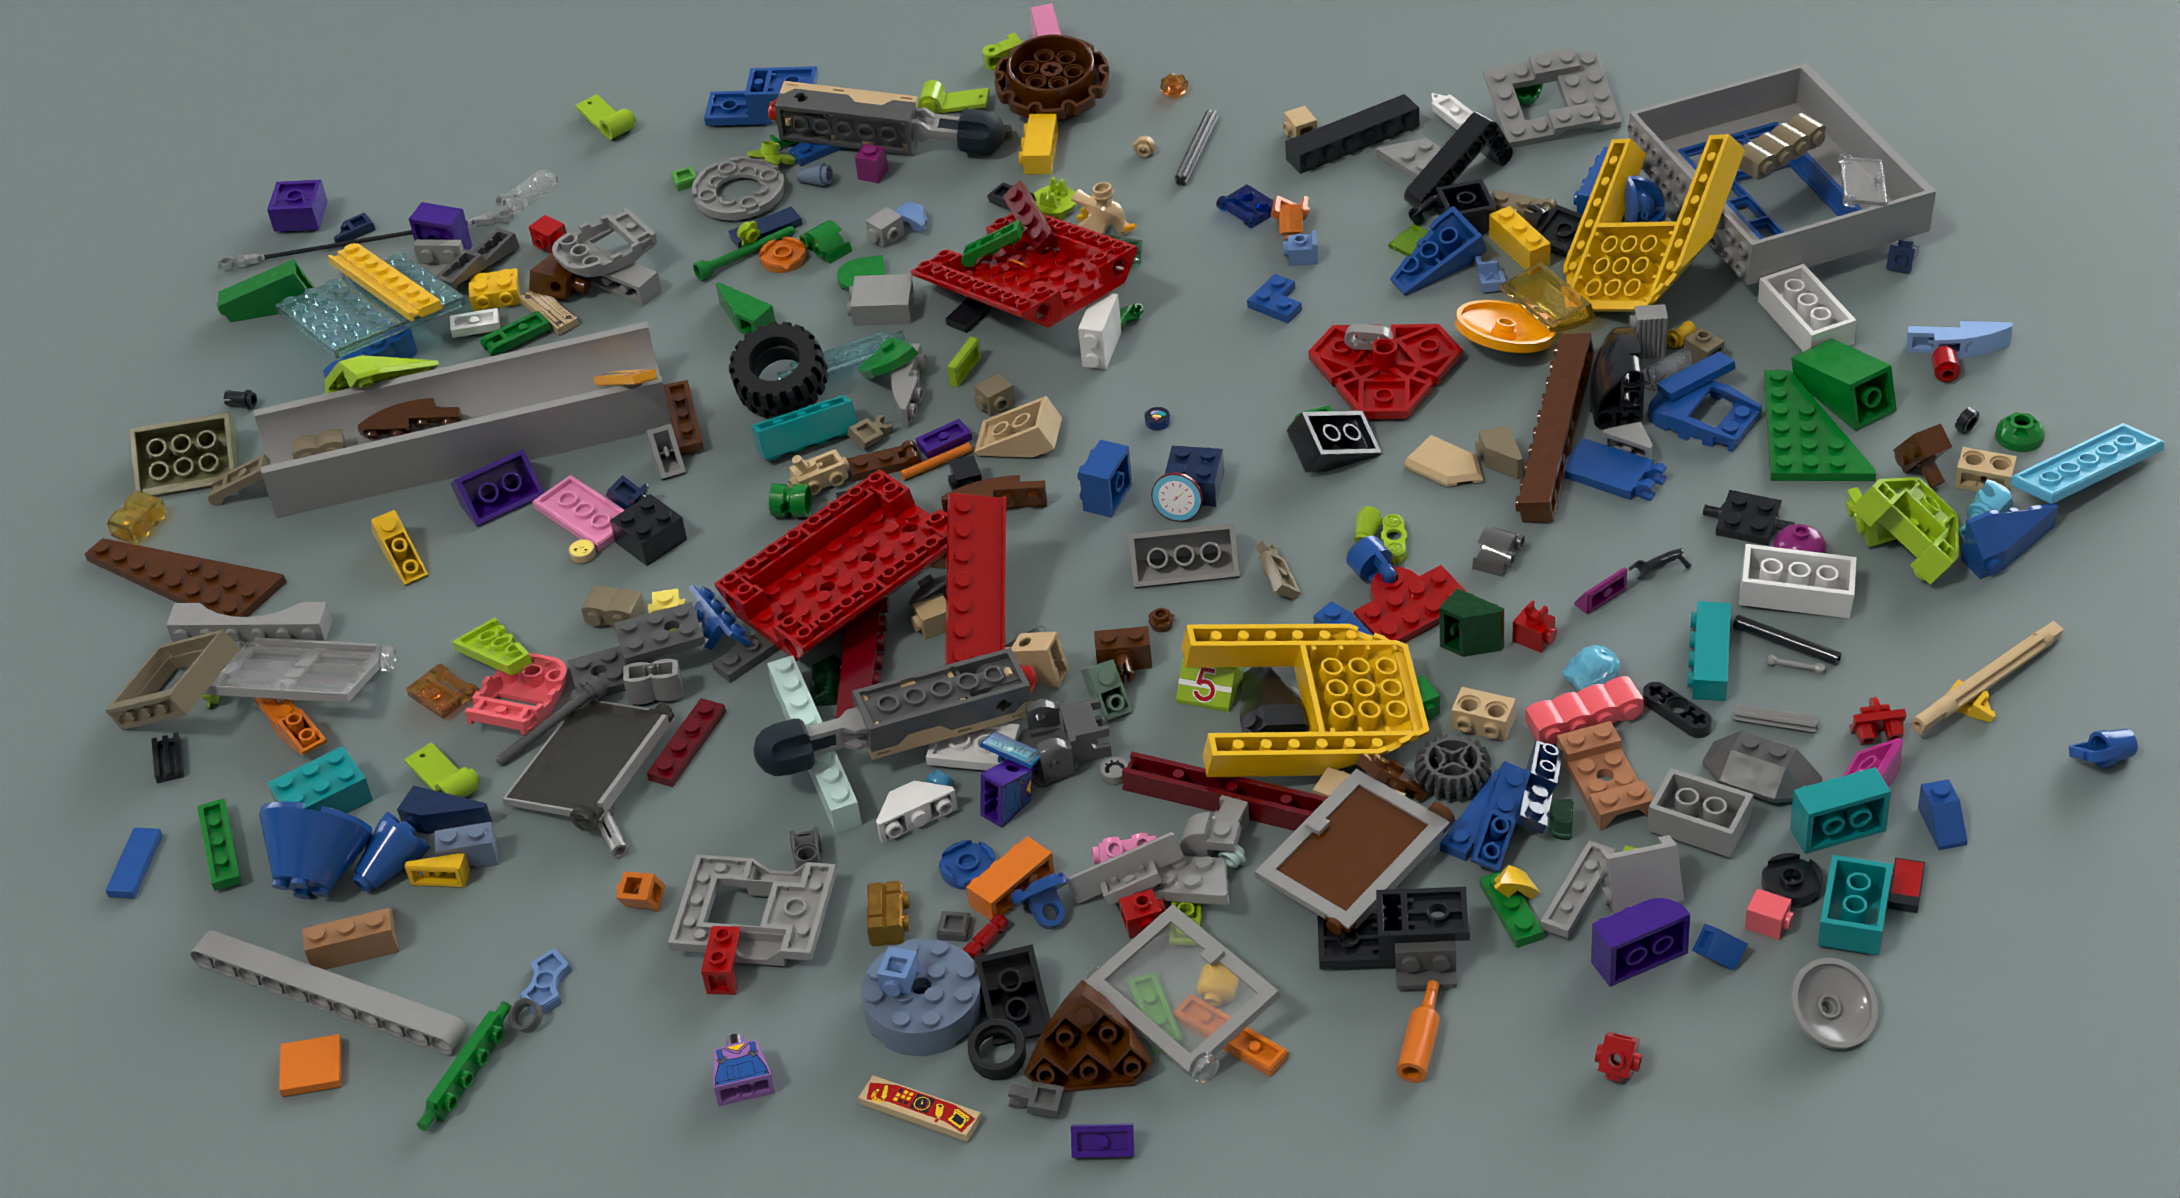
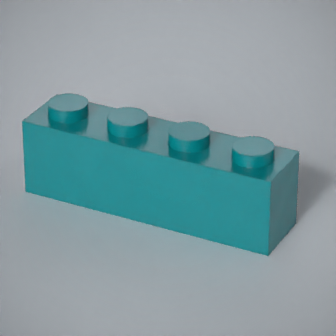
M841 395L750 426L758 454L764 460H776L782 456L781 454L790 451L793 453L800 452L805 449V446L824 444L828 442L829 438L835 436H848V428L856 424L857 419L852 400L845 395Z
M1697 601V612H1691L1690 629H1696V632L1690 631L1689 648H1695V651H1689L1688 668H1694V671H1688L1687 688H1693L1692 699L1726 701L1731 603Z

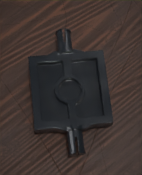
M1729 490L1726 501L1721 507L1705 504L1703 508V515L1718 518L1716 526L1717 536L1769 546L1771 537L1777 530H1782L1789 525L1795 524V522L1780 519L1779 513L1782 508V500Z

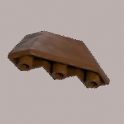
M1081 980L1062 1001L1042 1031L1024 1071V1076L1032 1082L1064 1086V1091L1131 1086L1138 1082L1154 1064V1061L1131 1023L1104 995L1084 980Z

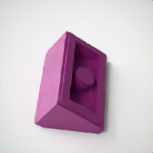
M1622 568L1586 591L1574 602L1575 606L1588 614L1626 590L1627 568Z

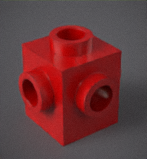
M1153 889L1119 898L1121 918L1129 939L1136 937L1165 911L1162 899H1156Z
M1614 1032L1605 1034L1603 1044H1598L1595 1054V1062L1599 1063L1598 1071L1606 1073L1605 1078L1623 1082L1624 1078L1633 1076L1634 1072L1639 1071L1642 1061V1054L1638 1053L1640 1039ZM1616 1054L1620 1056L1621 1062L1616 1059Z

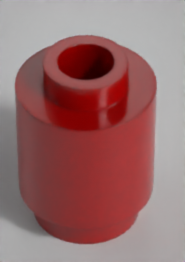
M1946 345L1936 348L1931 358L1935 377L1941 382L1954 381L1961 372L1957 352Z

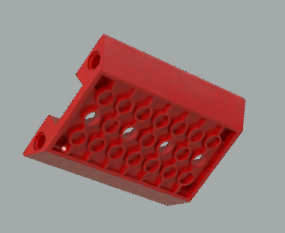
M1011 213L1006 217L996 219L992 225L986 227L987 235L1015 222L1014 215ZM1043 214L1057 238L1041 254L1033 250L1025 234L1022 233L1020 241L1011 246L1007 244L1001 247L997 253L991 256L987 254L977 259L972 267H965L962 264V254L946 249L938 252L934 258L922 261L918 264V267L910 272L912 276L1049 328L1124 284L1138 250L1137 246ZM1010 259L1022 262L1026 264L1027 267H1020L1015 263L1011 262Z
M879 469L856 486L850 488L839 498L830 502L826 507L808 517L807 520L797 527L789 530L784 536L766 546L758 554L747 559L742 565L724 575L714 585L740 620L787 655H793L795 661H798L947 555V513L939 509L930 515L915 505L908 487Z

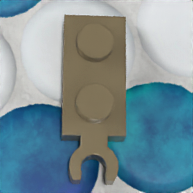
M1262 540L1256 546V549L1260 554L1259 559L1264 567L1263 572L1272 583V590L1281 597L1286 596L1295 600L1301 594V591L1285 559L1278 555V549L1274 544L1269 547L1266 541Z

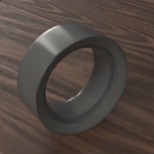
M529 998L517 1000L511 1006L508 1014L510 1025L524 1033L535 1030L540 1025L543 1017L541 1006ZM526 1006H532L534 1009L533 1019L529 1024L521 1026L519 1023L520 1012Z

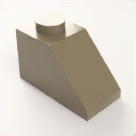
M1503 426L1480 430L1479 442H1475L1477 457H1482L1485 467L1515 479H1521L1523 459L1510 427Z

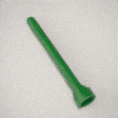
M788 226L712 261L700 260L693 263L694 273L700 281L707 279L715 269L760 250L773 239L780 241L783 237L792 236L795 233V228Z

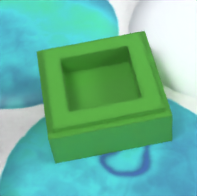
M692 166L670 172L671 179L678 191L691 188L697 177Z

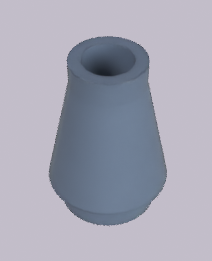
M822 163L805 169H799L797 179L799 183L827 186V184H831L833 181V170L830 165Z

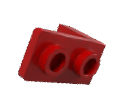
M711 927L701 969L706 994L736 995L737 981L733 965L741 934L740 927Z

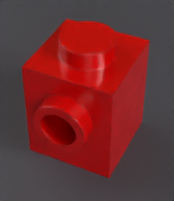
M547 215L542 216L529 226L533 245L550 254L553 253L552 247L555 241L567 233L564 223Z

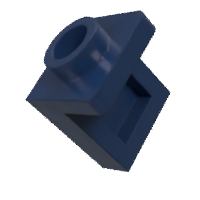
M1908 239L1892 243L1889 249L1886 268L1888 270L1910 273L1914 258L1918 256L1920 246L1913 245L1914 241Z
M622 475L607 490L606 497L626 510L647 496L649 485L644 483L639 488Z

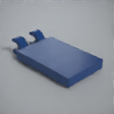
M1582 438L1568 456L1564 478L1623 498L1631 499L1633 495L1651 501L1655 495V492L1651 491L1655 483L1662 485L1667 479V476L1662 475L1667 466L1663 463L1654 464V460Z

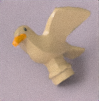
M1100 182L1095 184L1092 188L1093 197H1090L1081 189L1074 193L1071 201L1083 206L1089 212L1088 218L1077 226L1104 235L1108 226L1113 225L1118 234L1122 236L1127 235L1136 228L1135 223L1130 224L1126 222L1123 208L1112 199L1114 190L1110 183Z

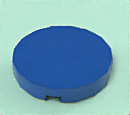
M963 840L952 844L944 850L942 859L939 861L940 874L943 880L951 887L966 889V886L974 878L979 877L996 861V856L993 849L986 843L979 841V844L972 843V840Z

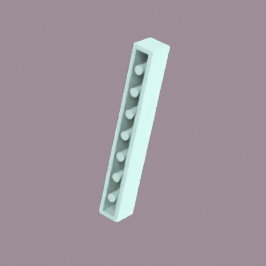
M788 656L767 663L771 685L786 720L799 718L803 720L806 727L822 723L794 656ZM831 751L814 756V766L808 772L835 834L862 825L857 799L836 752Z

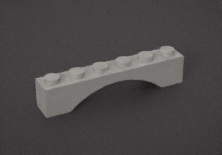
M300 602L285 610L255 617H233L219 614L207 609L200 603H174L166 627L172 642L222 629L229 636H232L235 643H255L254 639L256 637L326 641L333 620L327 602Z

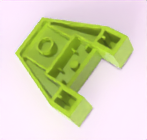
M1920 477L1879 479L1851 506L1854 516L1861 523H1866L1871 527L1878 520L1916 557L1910 566L1913 568L1915 575L1922 581H1927L1929 584L1933 583L1959 556L1958 514Z

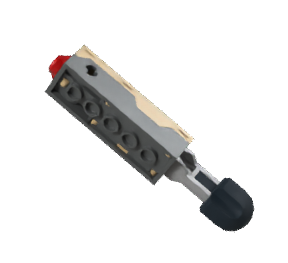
M784 81L779 96L769 104L768 108L769 119L775 121L778 125L780 140L861 149L864 144L884 147L886 152L913 155L916 143L924 142L928 139L957 142L960 151L987 154L999 149L1005 138V126L1002 119L995 113L965 108L961 112L960 117L934 114L927 108L919 107L918 96Z
M1007 648L853 690L854 708L846 710L837 719L806 727L803 720L793 718L762 729L755 739L754 757L765 773L773 776L792 775L812 769L814 766V756L842 748L853 750L867 748L873 760L1027 717L1025 705L1030 703V695L1037 685L1036 675L1031 666L1019 664L1012 649Z

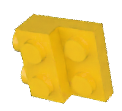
M517 268L479 273L470 277L469 298L473 312L520 304Z

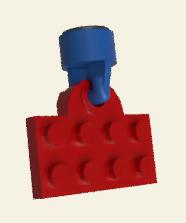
M1376 536L1363 537L1350 548L1346 562L1361 580L1371 582V602L1355 609L1353 615L1373 636L1374 633H1377L1389 640L1405 643L1439 624V607L1457 588L1466 591L1442 565L1420 576L1410 569L1392 567L1390 565L1392 561L1390 550Z

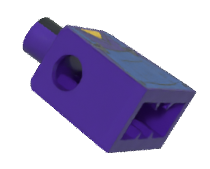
M1007 759L981 773L980 816L1001 828L1005 826L1030 802L1032 781L1038 777L1036 767L1034 766L1032 769H1029Z

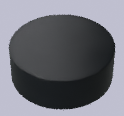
M1972 407L1966 408L1958 417L1955 428L1963 434L1968 433L1976 425L1979 419V412Z

